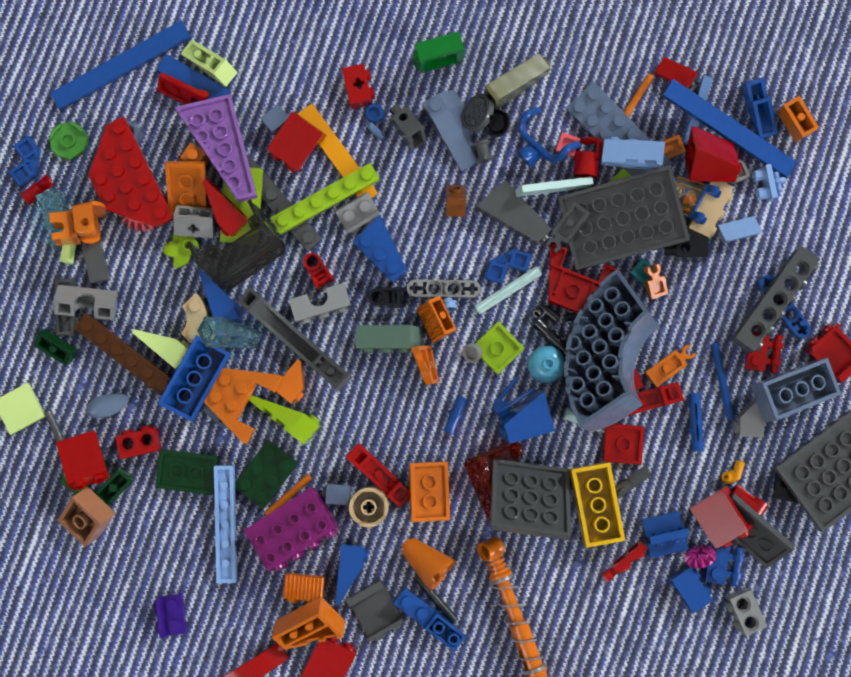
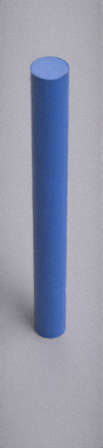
M711 344L726 418L733 419L734 413L719 344Z

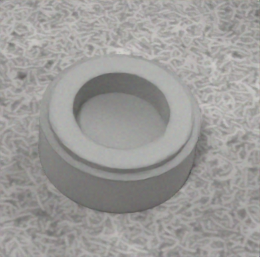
M469 343L463 348L462 354L466 361L476 363L482 357V349L475 343Z

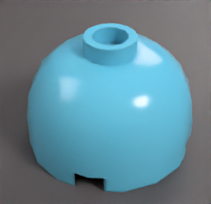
M541 346L530 354L527 368L534 380L550 384L563 376L565 358L559 349L553 346Z

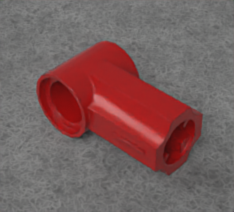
M739 484L732 487L731 493L728 494L730 497L735 493L760 516L769 507L767 503L757 496L751 495Z

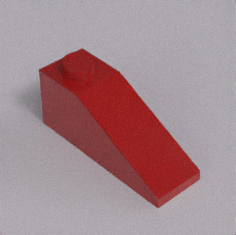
M205 179L203 185L216 221L221 226L219 228L220 231L227 237L229 235L231 237L236 236L250 219L210 179Z

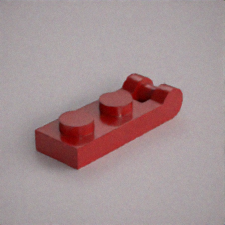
M165 73L159 75L157 91L185 105L207 100L209 97V93L206 90H198Z

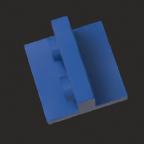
M680 511L641 519L650 558L689 550L686 537L690 535L688 528L683 527Z

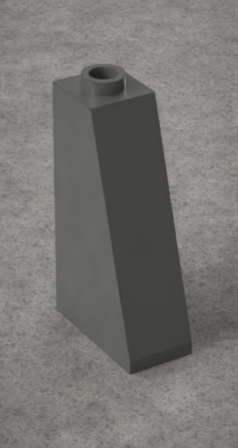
M506 180L477 204L476 209L534 245H537L539 242L544 244L551 237L549 233L552 229L522 197H516L515 189Z

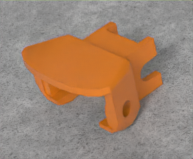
M89 201L73 205L72 210L49 213L50 223H53L54 229H63L61 232L51 233L52 241L56 242V246L78 245L81 242L93 245L101 242L98 218H102L107 214L105 205L98 201Z

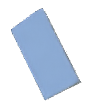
M755 216L717 225L722 244L762 233Z

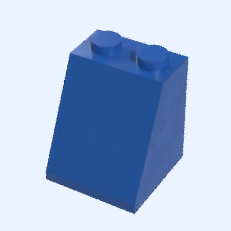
M540 390L533 391L515 406L510 413L500 419V426H497L500 437L509 444L555 431L545 393Z

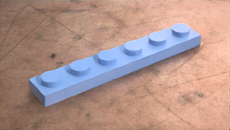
M215 465L216 583H236L235 465Z

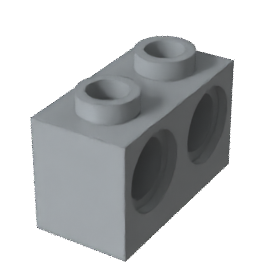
M745 587L725 596L727 600L725 606L728 612L734 616L735 621H733L737 632L748 636L768 627L751 589ZM743 598L744 604L738 608L737 601ZM751 617V624L745 626V619Z

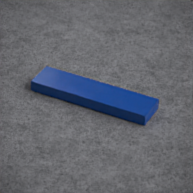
M168 54L165 55L157 68V71L170 75L198 90L208 91V99L231 94V91Z

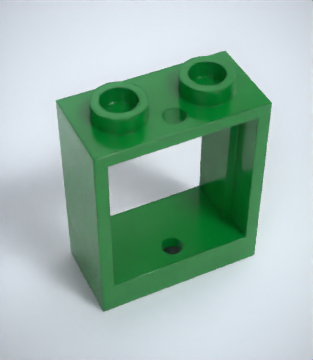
M460 32L415 43V50L412 51L415 69L419 68L421 74L462 63L464 59V46Z

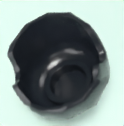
M494 108L493 115L490 114V121L483 130L491 137H501L507 133L510 127V118L502 108Z

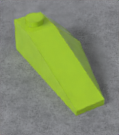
M251 395L249 399L261 411L267 412L273 421L285 426L283 429L303 445L308 444L321 427L319 424L320 420L312 413L307 415Z

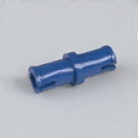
M457 395L452 410H449V418L443 431L455 435L459 421L463 419L462 414L468 401L467 398Z

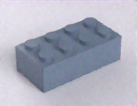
M828 358L811 361L751 385L764 422L777 421L841 395Z

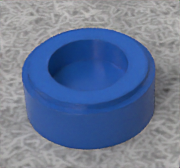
M370 104L365 110L366 119L373 124L381 122L384 118L383 108L379 104Z

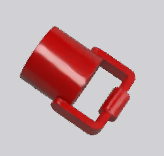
M594 136L584 137L579 142L584 145L597 143L596 152L580 151V148L576 149L573 157V176L596 179L598 177L599 159L602 158L603 140Z

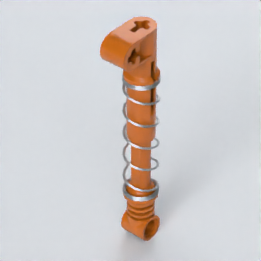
M494 536L479 543L477 551L480 558L487 562L486 565L490 566L488 571H491L489 577L491 587L498 589L501 595L497 604L506 609L507 615L504 623L510 625L509 628L512 634L510 639L515 642L518 650L517 658L522 661L524 666L522 672L525 677H548L546 662H542L543 656H540L535 643L537 639H534L529 626L531 621L524 620L520 610L524 603L518 604L513 591L518 586H512L510 583V579L514 575L512 570L505 566V558L501 557L505 549L504 544L499 537ZM501 599H502L504 605H500L499 601H500ZM507 617H509L510 623L506 622Z

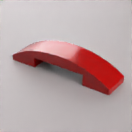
M679 382L637 393L642 406L629 415L684 401Z
M359 442L345 456L399 508L410 499V490Z
M275 643L259 655L221 677H262L290 657L286 650L278 643Z

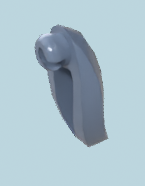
M118 393L99 396L87 405L86 413L91 418L109 417L122 410L128 404L129 398L127 395Z

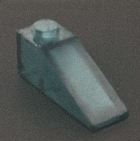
M205 316L197 330L206 347L256 348L263 336L261 331L222 317Z

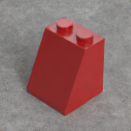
M691 126L684 156L689 181L736 182L737 175L741 173V163L738 162V152L735 151L734 144Z

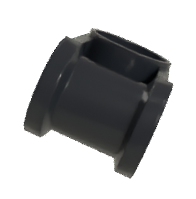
M404 288L372 289L369 292L368 301L373 307L404 308L405 305L402 299ZM375 293L382 296V300L378 303L373 302L371 299Z

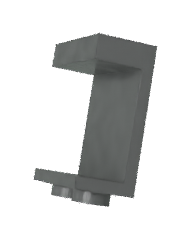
M381 578L346 599L349 607L352 606L367 633L368 642L381 640L385 637L384 633L389 630L391 632L398 630L402 627L401 624L404 621L397 606L393 604V599Z

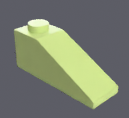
M191 40L180 53L225 87L238 73L226 59L194 40Z
M134 329L132 331L135 336L174 369H177L190 346L184 339L180 341Z

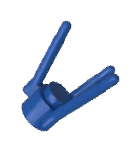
M515 377L503 393L494 400L496 404L492 408L500 419L510 413L513 405L533 392V389H529L510 403L506 399L502 401L519 377Z

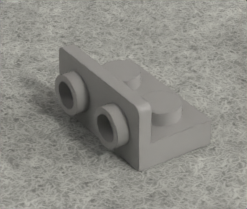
M368 192L335 210L347 233L358 232L362 225L367 222L368 224L372 223L381 215Z

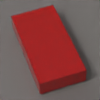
M666 57L662 59L654 71L656 76L669 82L674 79L688 89L698 75L697 71Z

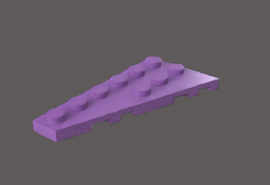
M231 94L175 107L176 112L237 201L243 202L258 198Z

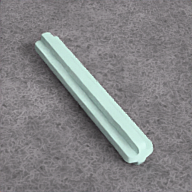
M534 267L475 305L476 311L479 314L484 313L542 275L540 269Z

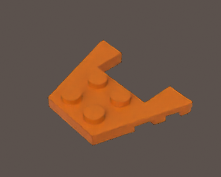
M222 368L204 403L242 443L247 445L255 429L238 421L257 385L275 393L283 377L279 374Z

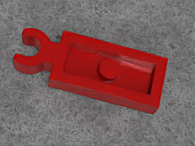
M638 541L601 574L602 578L608 583L616 574L626 572L635 559L638 561L646 554L644 551L648 548L643 542Z

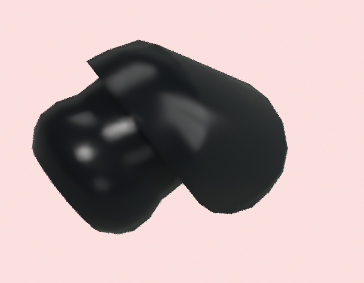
M548 305L536 306L532 310L534 318L548 317L554 324L561 317Z

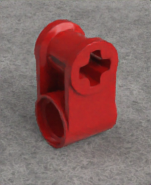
M309 253L304 257V266L318 291L327 283L335 281L317 254ZM310 258H316L318 260V263L315 267L308 266V260Z

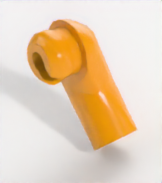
M736 460L734 468L721 475L722 481L725 484H731L740 480L745 462Z

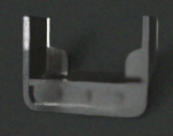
M251 199L247 201L253 212V215L248 220L251 230L222 250L218 246L210 245L200 251L191 241L187 243L195 263L223 289L236 287L280 257L286 250L284 242L266 215Z

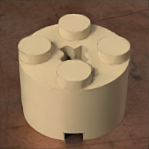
M376 487L361 488L352 496L349 503L351 517L357 524L363 527L377 526L386 518L389 511L387 496ZM368 502H371V505L375 507L371 509V512H368V508H364V505H367Z

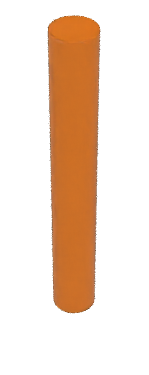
M648 73L623 111L628 117L654 78L652 74Z
M307 473L264 512L267 516L288 502L312 480V477Z

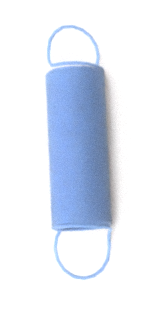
M372 122L367 124V128L380 141L385 139V135Z

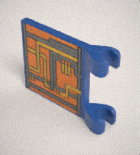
M675 174L674 179L684 217L704 225L707 221L705 214L696 211L706 193L712 197L719 198L722 193L720 188L699 181H689V178Z

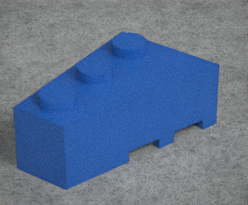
M379 215L353 240V244L394 285L407 273V268L381 215Z

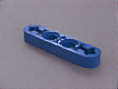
M764 275L758 279L757 287L762 294L767 289L763 284L768 280L772 282L775 278L774 276ZM794 303L790 306L787 305L784 311L787 309L792 310L794 318L789 320L784 315L781 319L795 338L803 339L808 337L811 333L809 323ZM799 319L800 322H797V325H791V323ZM799 327H804L803 333L798 334Z

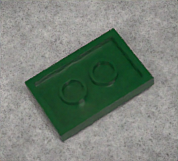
M267 440L235 482V489L264 510L299 462L273 442Z
M160 449L155 488L214 495V466L218 465L219 456Z

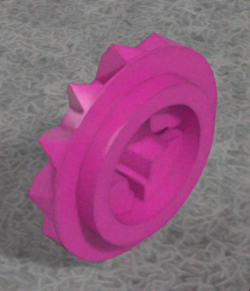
M705 544L701 546L696 545L695 548H689V551L685 552L684 560L691 568H705L715 561L716 552L711 546L706 547Z

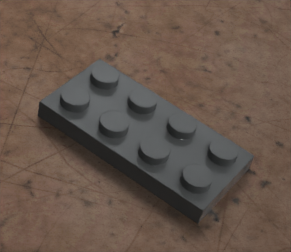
M735 493L730 496L746 523L753 526L749 530L750 534L741 540L737 537L734 540L766 568L770 567L794 550L795 545L741 498Z

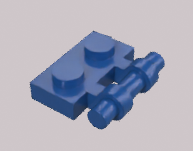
M709 542V546L716 552V559L705 568L704 581L725 585L726 577L731 578L730 586L738 587L742 573H740L741 562H744V556H742L743 548L735 547V554H731L730 546L725 549L722 546L715 549L713 544ZM728 560H734L732 571H727Z

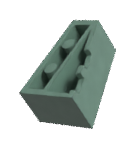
M356 325V349H361L362 353H374V350H380V353H392V350L398 351V353H410L412 347L423 346V328L417 326Z

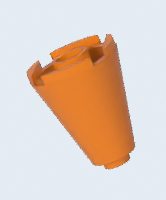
M408 538L401 546L403 548L402 554L430 591L441 583L446 577V573L451 571L456 563L450 556L416 538Z

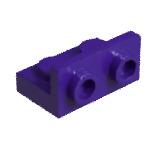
M183 593L156 598L153 609L154 613L157 614L158 621L155 624L156 633H159V638L186 634L187 624Z

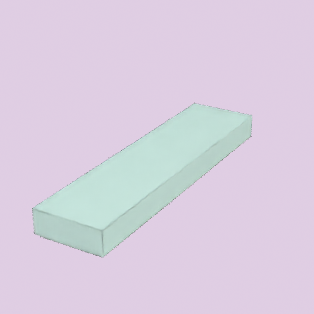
M592 177L525 184L517 188L515 192L516 197L586 189L594 183Z

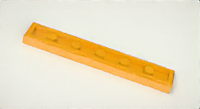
M312 103L297 113L327 135L318 144L342 177L360 169ZM371 185L368 188L355 194L357 197H359L365 192H368L370 197L373 199L375 196L378 195V192L373 187V185Z

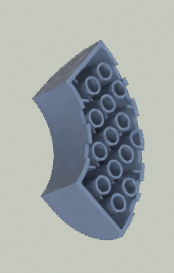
M618 268L599 284V288L587 298L588 301L575 318L574 327L571 334H569L566 344L567 352L564 362L566 392L575 418L580 427L587 431L608 427L642 406L634 384L635 362L645 341L654 331L660 328Z

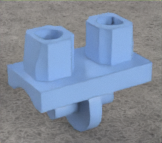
M767 164L752 173L754 182H763V187L756 189L757 200L766 199L769 202L778 197L777 191L782 190L781 184L786 182V178H779V173L773 172L771 164Z

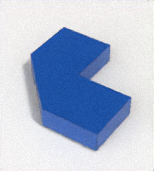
M29 135L13 146L23 159V162L10 170L9 174L20 188H23L37 178L41 150Z
M514 248L490 260L484 279L502 285L508 267L526 273L532 254Z

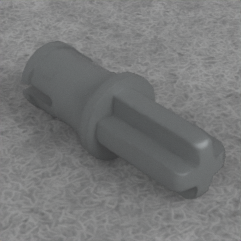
M644 466L631 476L627 475L628 478L615 487L616 492L624 488L618 493L620 497H623L634 487L638 488L637 485L650 477L651 473Z

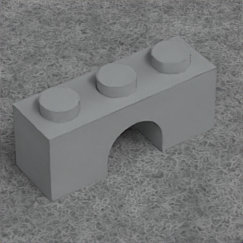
M341 283L326 288L327 301L321 306L312 305L308 294L289 299L295 322L305 325L311 323L313 318L325 319L330 317V313L337 311L338 314L349 311L348 308L352 306L345 284Z
M58 285L54 297V314L75 316V312L79 308L88 307L94 310V319L114 321L117 310L118 291Z

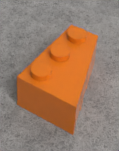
M319 597L275 620L272 639L284 650L308 645V642L316 640L319 643L325 642L326 638L331 637L340 639L343 638L345 620L322 597Z

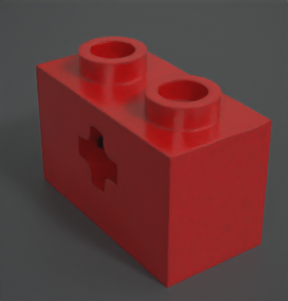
M364 63L342 68L351 110L373 104L372 99L375 98L373 87L369 88L368 81L371 80L369 69L365 70ZM357 84H361L362 89H358Z

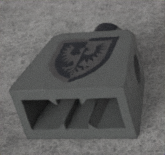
M398 104L391 107L389 111L392 114L393 125L409 149L413 151L425 143L427 139L424 127L408 107L401 109Z

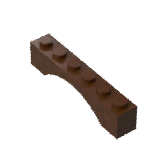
M85 313L74 329L162 396L172 376L129 346L100 320L94 319L93 315Z

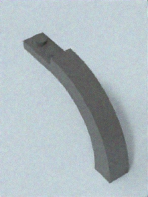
M249 287L237 300L238 303L337 391L340 392L352 378L254 289Z

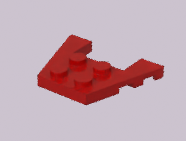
M552 243L549 259L548 302L578 314L588 301L587 298L590 294L592 295L599 288V284L617 268L605 264L599 280L596 281L562 267L568 249L561 247V250L556 253L554 250L557 244Z

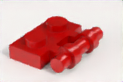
M751 331L753 335H758V332ZM766 335L762 340L764 344L758 352H746L744 369L765 372L766 365H771L770 373L778 374V369L782 362L780 354L784 343H782L783 336L775 335L774 342H770V335ZM768 348L773 349L772 359L767 358Z

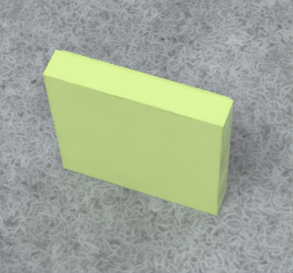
M26 383L0 397V416L10 435H14L46 417L30 383Z

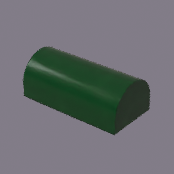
M46 329L39 332L34 345L65 366L73 361L78 352V349Z
M120 466L95 494L110 506L135 479L129 471Z

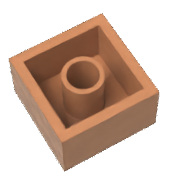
M86 487L71 498L57 521L86 547L101 536L116 513L89 487Z

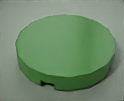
M73 122L58 124L52 130L49 137L52 151L58 157L65 160L79 158L88 147L86 131L80 125Z

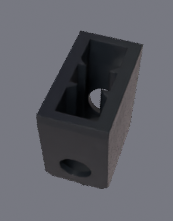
M709 237L690 238L688 242L665 247L664 256H675V261L706 262L709 257ZM681 248H686L688 252H683Z

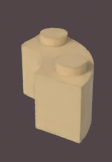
M195 293L182 305L186 312L187 322L181 334L190 344L195 335L206 340L210 331L209 308L201 295Z

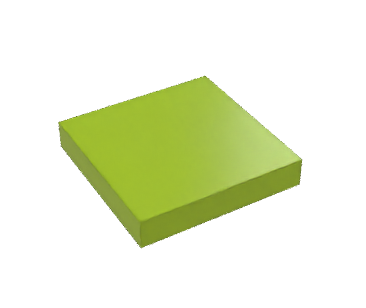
M499 321L475 343L482 349L481 359L497 375L525 349Z

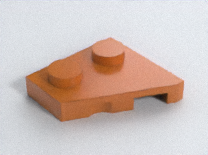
M412 347V353L425 384L439 383L432 347Z

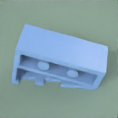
M608 137V139L603 141L600 165L642 170L658 169L663 164L665 141L619 140L618 137Z

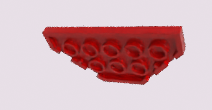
M123 116L107 124L88 174L101 203L106 207V211L157 228L172 221L173 214L126 118Z

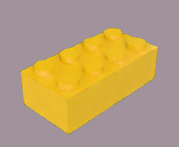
M610 462L570 468L569 473L583 545L589 548L626 541Z

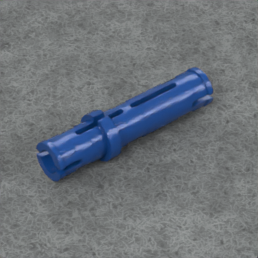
M701 393L688 394L691 452L704 451Z

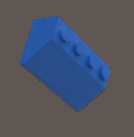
M195 335L157 404L193 422L231 353Z

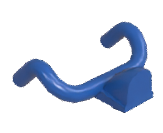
M540 107L526 110L521 115L518 123L519 133L524 141L528 143L527 146L517 152L518 157L531 168L542 157L549 162L557 163L562 161L570 151L581 147L579 141L566 144L557 155H552L533 139L526 130V122L531 116L541 114Z

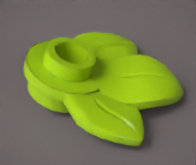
M173 232V241L168 242L164 246L163 253L174 257V268H181L189 263L192 255L198 252L199 244L193 237L174 235Z

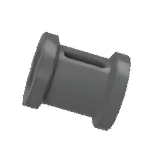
M488 139L473 143L478 156L477 163L493 160Z

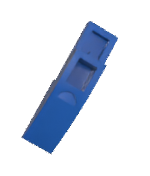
M405 586L392 601L394 605L417 621L426 631L454 652L467 637L439 611Z

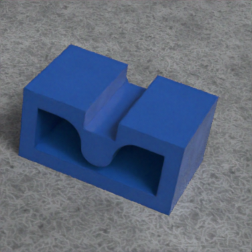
M685 565L667 578L679 593L689 611L695 613L713 601L710 596L712 592L706 584H702L699 580L701 575L697 569Z

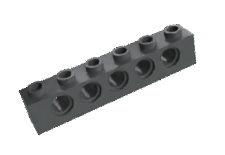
M802 245L797 247L730 340L747 353L758 352L764 344L762 340L775 329L774 323L777 320L780 321L785 315L786 311L784 309L796 300L797 296L795 294L797 291L802 290L808 282L806 279L809 274H814L818 269L817 263L820 258ZM796 266L800 267L802 271L801 274H798L796 272ZM785 281H787V282L790 283V285H791V289H790V290H788V289L785 287V285H784V282H785ZM774 296H776V297L779 298V300H780V304H779V305H777V304L774 303V301H773ZM763 311L768 313V321L763 318ZM752 327L757 328V330H758V335H757V336H755V335L752 334V332H751V328H752Z

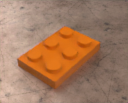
M166 161L167 198L172 214L174 215L176 205L208 208L207 193L203 185V181L206 179L205 162Z
M448 462L409 463L411 522L450 520Z

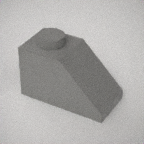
M753 399L735 417V421L732 424L735 437H764V420L756 399Z

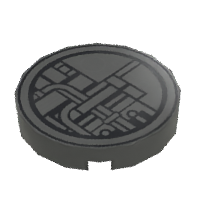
M484 94L473 96L464 107L462 113L463 126L473 132L484 129L490 121V114L493 115L494 112L492 99Z

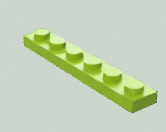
M369 163L270 218L279 234L282 235L379 182L380 178L372 164Z

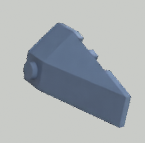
M450 90L438 93L423 102L422 110L460 171L463 172L477 163V157L473 147L471 131L465 128L462 123V113L465 106L456 91Z

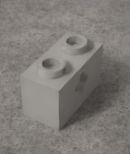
M176 205L173 215L174 235L213 238L215 216L212 208Z

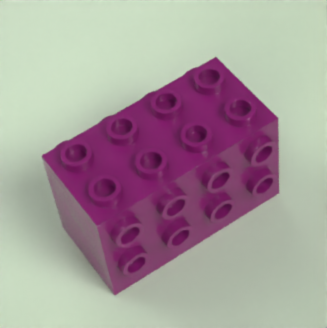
M310 487L246 528L244 532L267 571L280 572L289 566L287 562L290 560L292 562L294 560L297 561L305 556L304 551L314 550L322 545L321 541L323 539L329 540L339 534L337 530L341 527L327 504H325L318 489Z

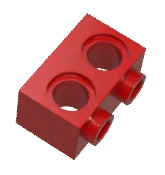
M151 425L140 427V431L133 432V429L121 431V435L115 436L120 459L154 453L162 449L158 428H152ZM147 434L152 437V442L149 445L144 441ZM129 438L133 441V446L130 449L126 447V440Z

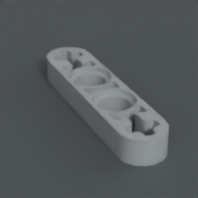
M411 280L407 284V293L414 298H435L441 296V298H476L481 291L480 284L473 280ZM423 283H427V294H423V290H417L416 294L413 293V290H410L413 284H417V287H423ZM431 284H437L440 287V291L437 294L429 292ZM456 284L459 288L458 293L450 294L448 286ZM461 284H465L464 288H470V285L473 284L474 288H477L478 291H475L473 295L470 294V291H464L465 295H461Z

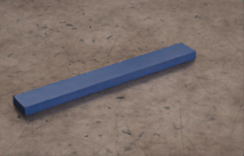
M181 20L50 92L58 109L63 110L191 39V36Z
M672 79L662 94L663 98L762 164H771L774 172H778L782 177H789L797 162L796 160L676 80Z

